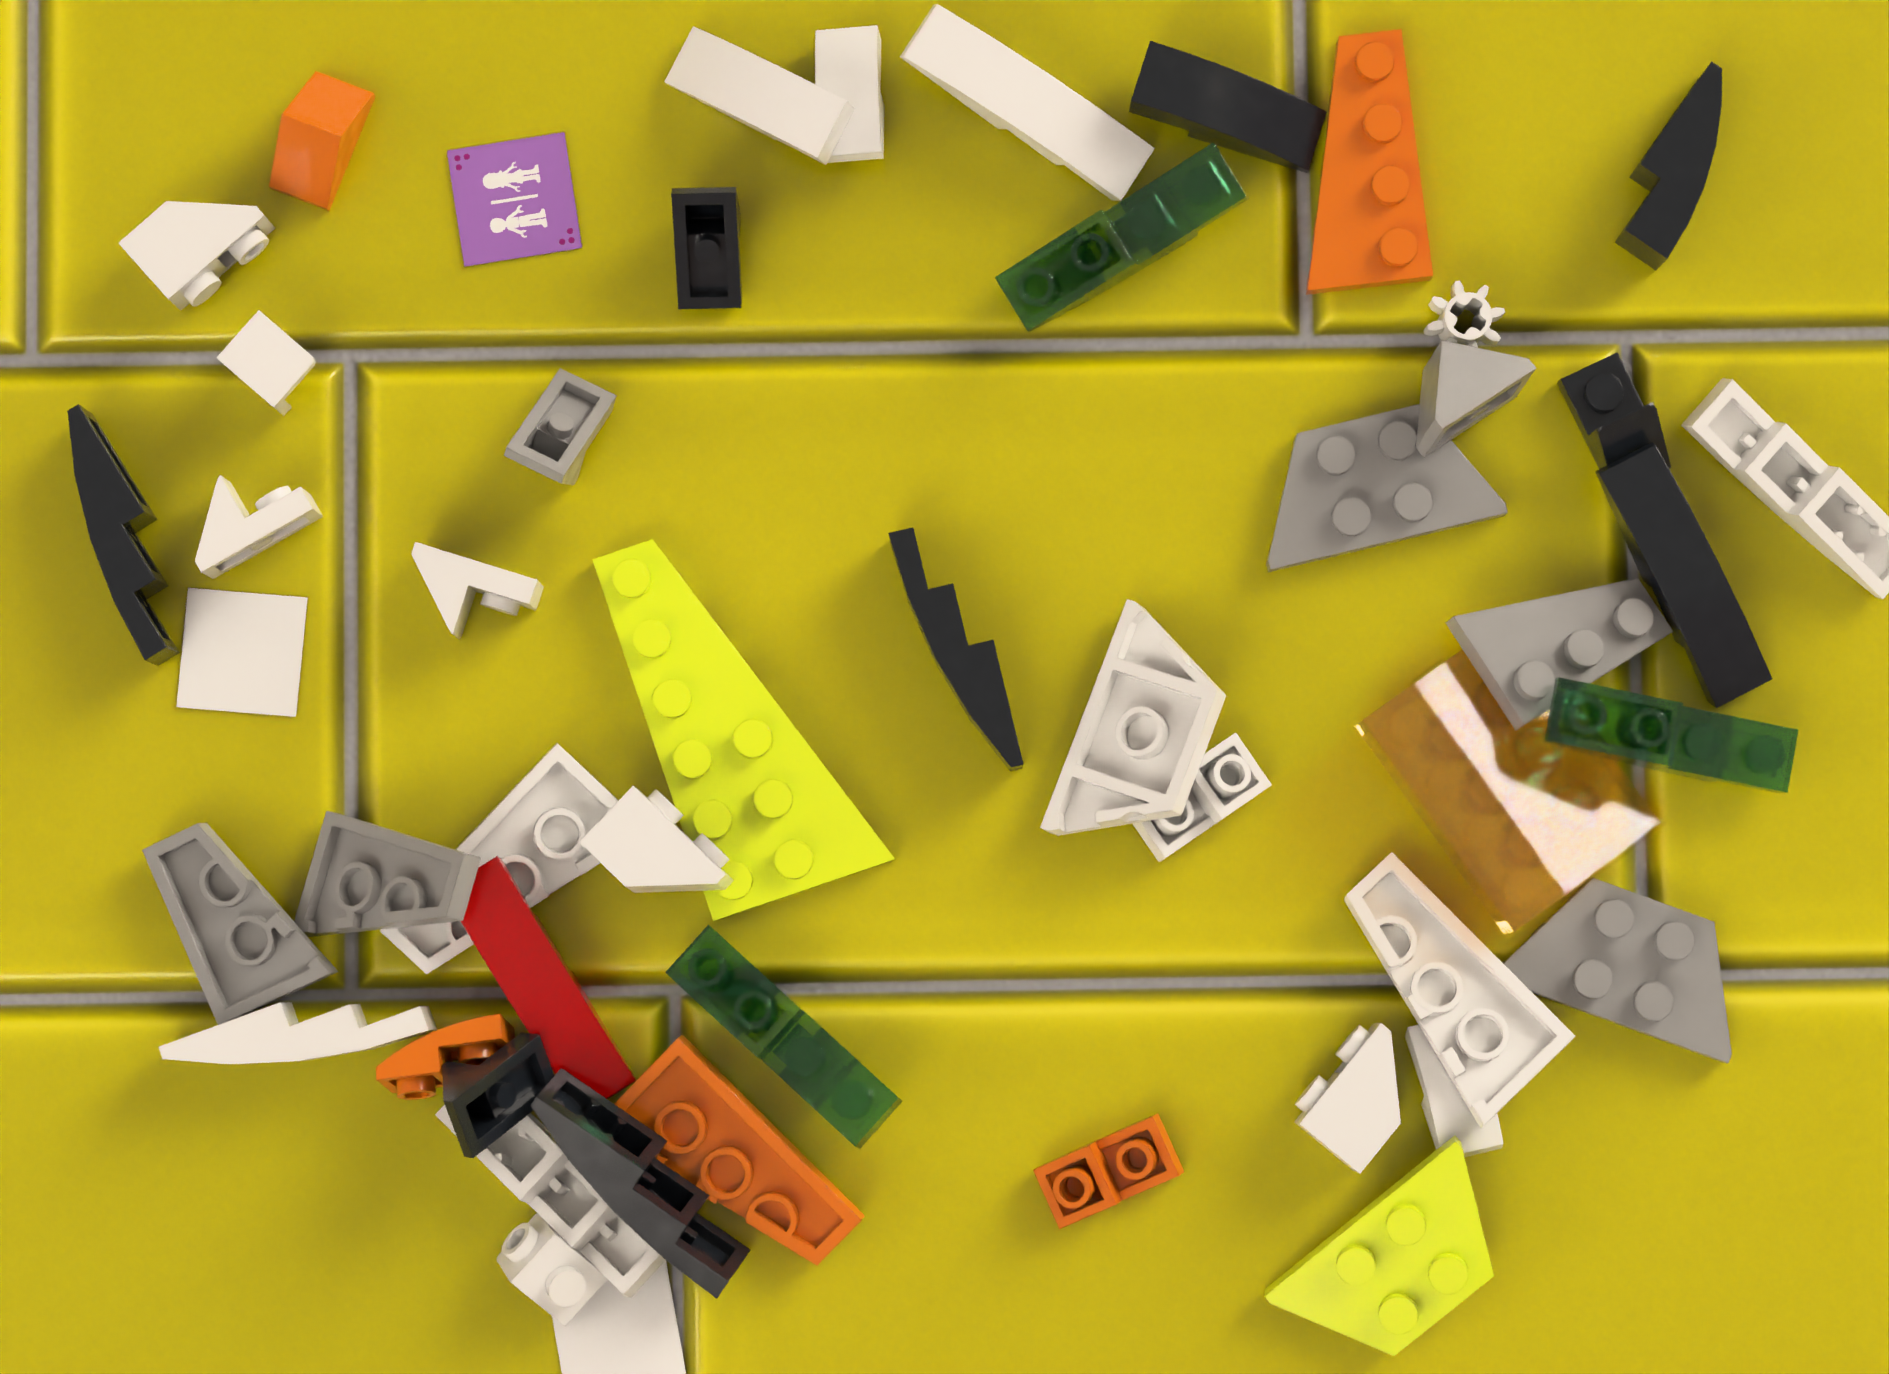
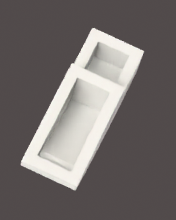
M694 26L664 81L673 88L825 165L855 110L847 100Z

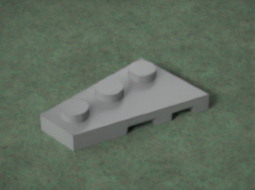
M1638 578L1457 615L1446 622V625L1515 731L1673 632Z
M326 811L294 922L307 937L463 921L481 858L343 814Z
M197 823L142 850L218 1025L247 1015L338 972L207 823Z

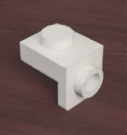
M538 1213L528 1223L518 1225L509 1233L503 1243L502 1252L496 1259L509 1281L564 1326L572 1320L608 1280L580 1251L572 1248Z

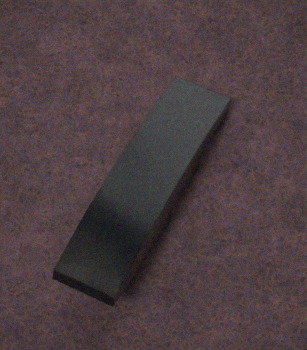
M78 404L67 412L74 474L89 537L113 601L144 660L159 666L180 652L147 600L168 587V584L136 534L158 519L94 415Z
M1651 442L1595 471L1643 582L1652 587L1664 617L1673 630L1674 640L1684 647L1707 701L1718 708L1772 680L1770 671L1724 572L1657 446Z
M913 527L888 533L908 603L938 669L969 720L1010 771L1022 769L1024 764L994 640L968 645L954 584L928 589Z
M561 1068L531 1104L534 1112L568 1160L607 1205L665 1260L717 1299L751 1249L698 1214L709 1195L656 1159L667 1143L666 1139Z

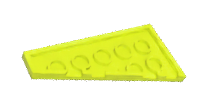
M653 539L592 559L674 805L684 815L680 819L683 832L692 841L703 833L730 859L721 869L734 881L726 890L703 891L713 921L748 911L895 860Z

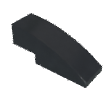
M1153 41L1149 42L1129 109L1130 113L1188 130V137L1304 173L1309 171L1327 111L1263 81Z
M1712 61L1699 76L1629 177L1650 192L1615 243L1654 270H1657L1668 259L1689 224L1705 187L1713 159L1722 107V68Z

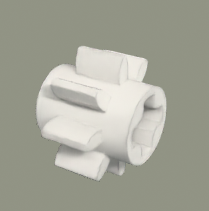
M1458 280L1451 286L1450 294L1452 299L1449 303L1441 297L1434 296L1428 304L1430 309L1440 316L1437 321H1433L1426 326L1424 334L1429 336L1438 334L1440 340L1477 348L1479 341L1488 346L1495 347L1501 337L1489 327L1492 322H1496L1505 314V309L1500 307L1491 309L1489 303L1485 300L1489 290L1488 286L1484 285L1477 293L1465 292L1462 283ZM1465 309L1475 316L1471 323L1473 327H1470L1465 334H1462L1454 326L1457 322L1456 316H1459Z

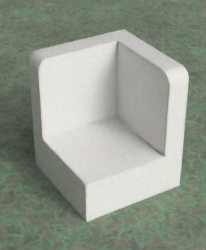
M259 310L217 357L219 361L283 416L292 407L285 401L286 397L316 363L312 355Z

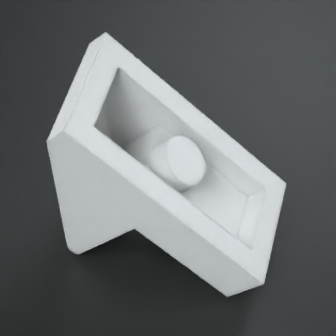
M220 475L215 485L195 558V563L201 573L214 579L322 518L323 515L311 494L302 487L291 491L289 486L280 487L260 498L255 503L258 511L249 515L232 483Z
M415 542L411 555L448 629L456 638L461 639L476 592L483 594L480 603L482 606L502 613L517 616L520 606L537 610L544 588L537 579Z

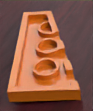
M1402 30L1339 36L1336 43L1327 116L1328 123L1322 156L1319 196L1314 221L1306 295L1430 281L1433 277Z
M684 1035L678 1037L614 1103L667 1140V1143L656 1158L657 1160L707 1193L709 1201L714 1204L718 1202L746 1219L747 1224L815 1265H818L865 1217Z

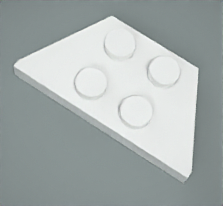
M1127 599L1041 823L1040 828L1051 834L1060 836L1181 816L1224 704L1225 693L1148 611L1135 601Z

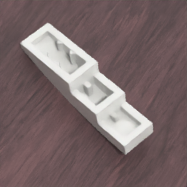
M939 4L932 6L900 56L997 129H1007L1053 164L1065 165L1112 201H1122L1155 149L1049 73Z
M1722 378L1681 426L1733 476L1825 557L1876 598L1884 599L1889 593V516L1840 467L1828 466L1786 423L1775 422L1733 379Z
M279 1002L159 1047L162 1059L217 1064L307 1061L376 1049L436 1031L437 1028L429 1006H418L367 1025L360 1004H349L299 1023L292 1002Z
M444 1105L435 1115L456 1135ZM531 1113L476 1156L519 1200L529 1204L572 1248L580 1251L623 1295L632 1298L666 1261L607 1205L568 1160L546 1127Z

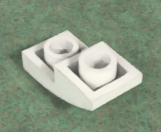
M878 26L815 30V84L847 100L855 108L827 163L884 159L885 106L880 92L881 37Z
M1234 733L1204 754L1181 816L1133 823V826L1158 862H1161L1272 786V784L1237 733Z
M1420 1026L1408 1027L1405 1039L1424 1093L1421 1106L1436 1150L1454 1135L1461 1141L1465 1157L1501 1149L1504 1143L1498 1114L1480 1128Z

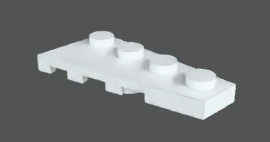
M556 743L455 850L480 857L479 867L496 856L500 857L531 908L568 882L600 864L579 842L619 800L565 749ZM461 921L379 930L426 974L474 944Z
M1392 852L1345 896L1344 901L1480 1128L1491 1120L1575 1038V1035Z

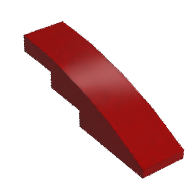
M496 856L478 867L465 916L461 923L527 1031L533 1034H540L553 1072L556 1074L561 1068L606 1099L635 1083L637 1079L575 974L567 967L540 919L531 910L502 859Z

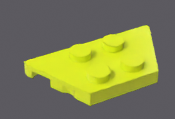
M1454 1135L1265 1288L1264 1297L1272 1305L1387 1354L1397 1355L1494 1277L1461 1141Z

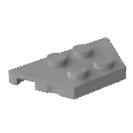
M1420 404L1296 434L1293 442L1285 486L1278 508V517L1266 561L1268 572L1502 517L1508 513L1506 503L1452 440L1426 457L1420 454L1416 449Z
M1590 878L1567 899V902L1553 916L1545 920L1524 944L1506 961L1502 962L1533 994L1723 1063H1729L1732 1052L1714 921L1601 880Z

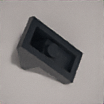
M736 187L672 188L678 309L742 308L739 241L741 213Z
M1618 352L1557 382L1599 469L1651 442L1657 446L1668 468H1671L1657 408L1654 402L1643 405Z
M521 1032L480 1065L449 1061L442 1065L443 1101L464 1157H476L533 1111L531 1104L554 1077L540 1034Z

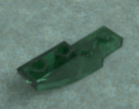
M1213 142L1107 211L1101 209L1002 272L995 279L1024 327L1030 332L1089 301L1199 235L1197 231L1245 202L1249 197L1221 151Z
M1558 677L1555 679L1544 742L1622 763L1708 782L1721 781L1775 793H1788L1798 729L1686 707L1681 702Z
M710 925L699 934L665 972L858 1149H861L903 1102L902 1099L864 1066L855 1055Z

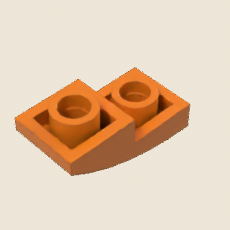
M494 1014L462 1021L433 1031L409 1043L376 1067V1080L391 1093H397L399 1099L419 1100L433 1097L436 1095V1088L443 1087L442 1065L445 1062L459 1060V1063L480 1065L515 1038L514 1027L501 1014Z
M1158 1113L1033 1170L1059 1229L1117 1205L1124 1199L1184 1173V1169Z

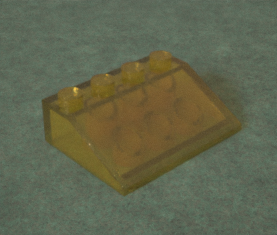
M1463 649L1355 725L1356 729L1503 933L1518 930L1571 892L1660 823L1570 697L1515 731Z

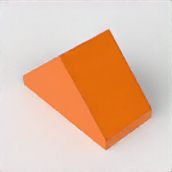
M315 71L281 115L269 187L275 191L330 211L376 95L365 89Z

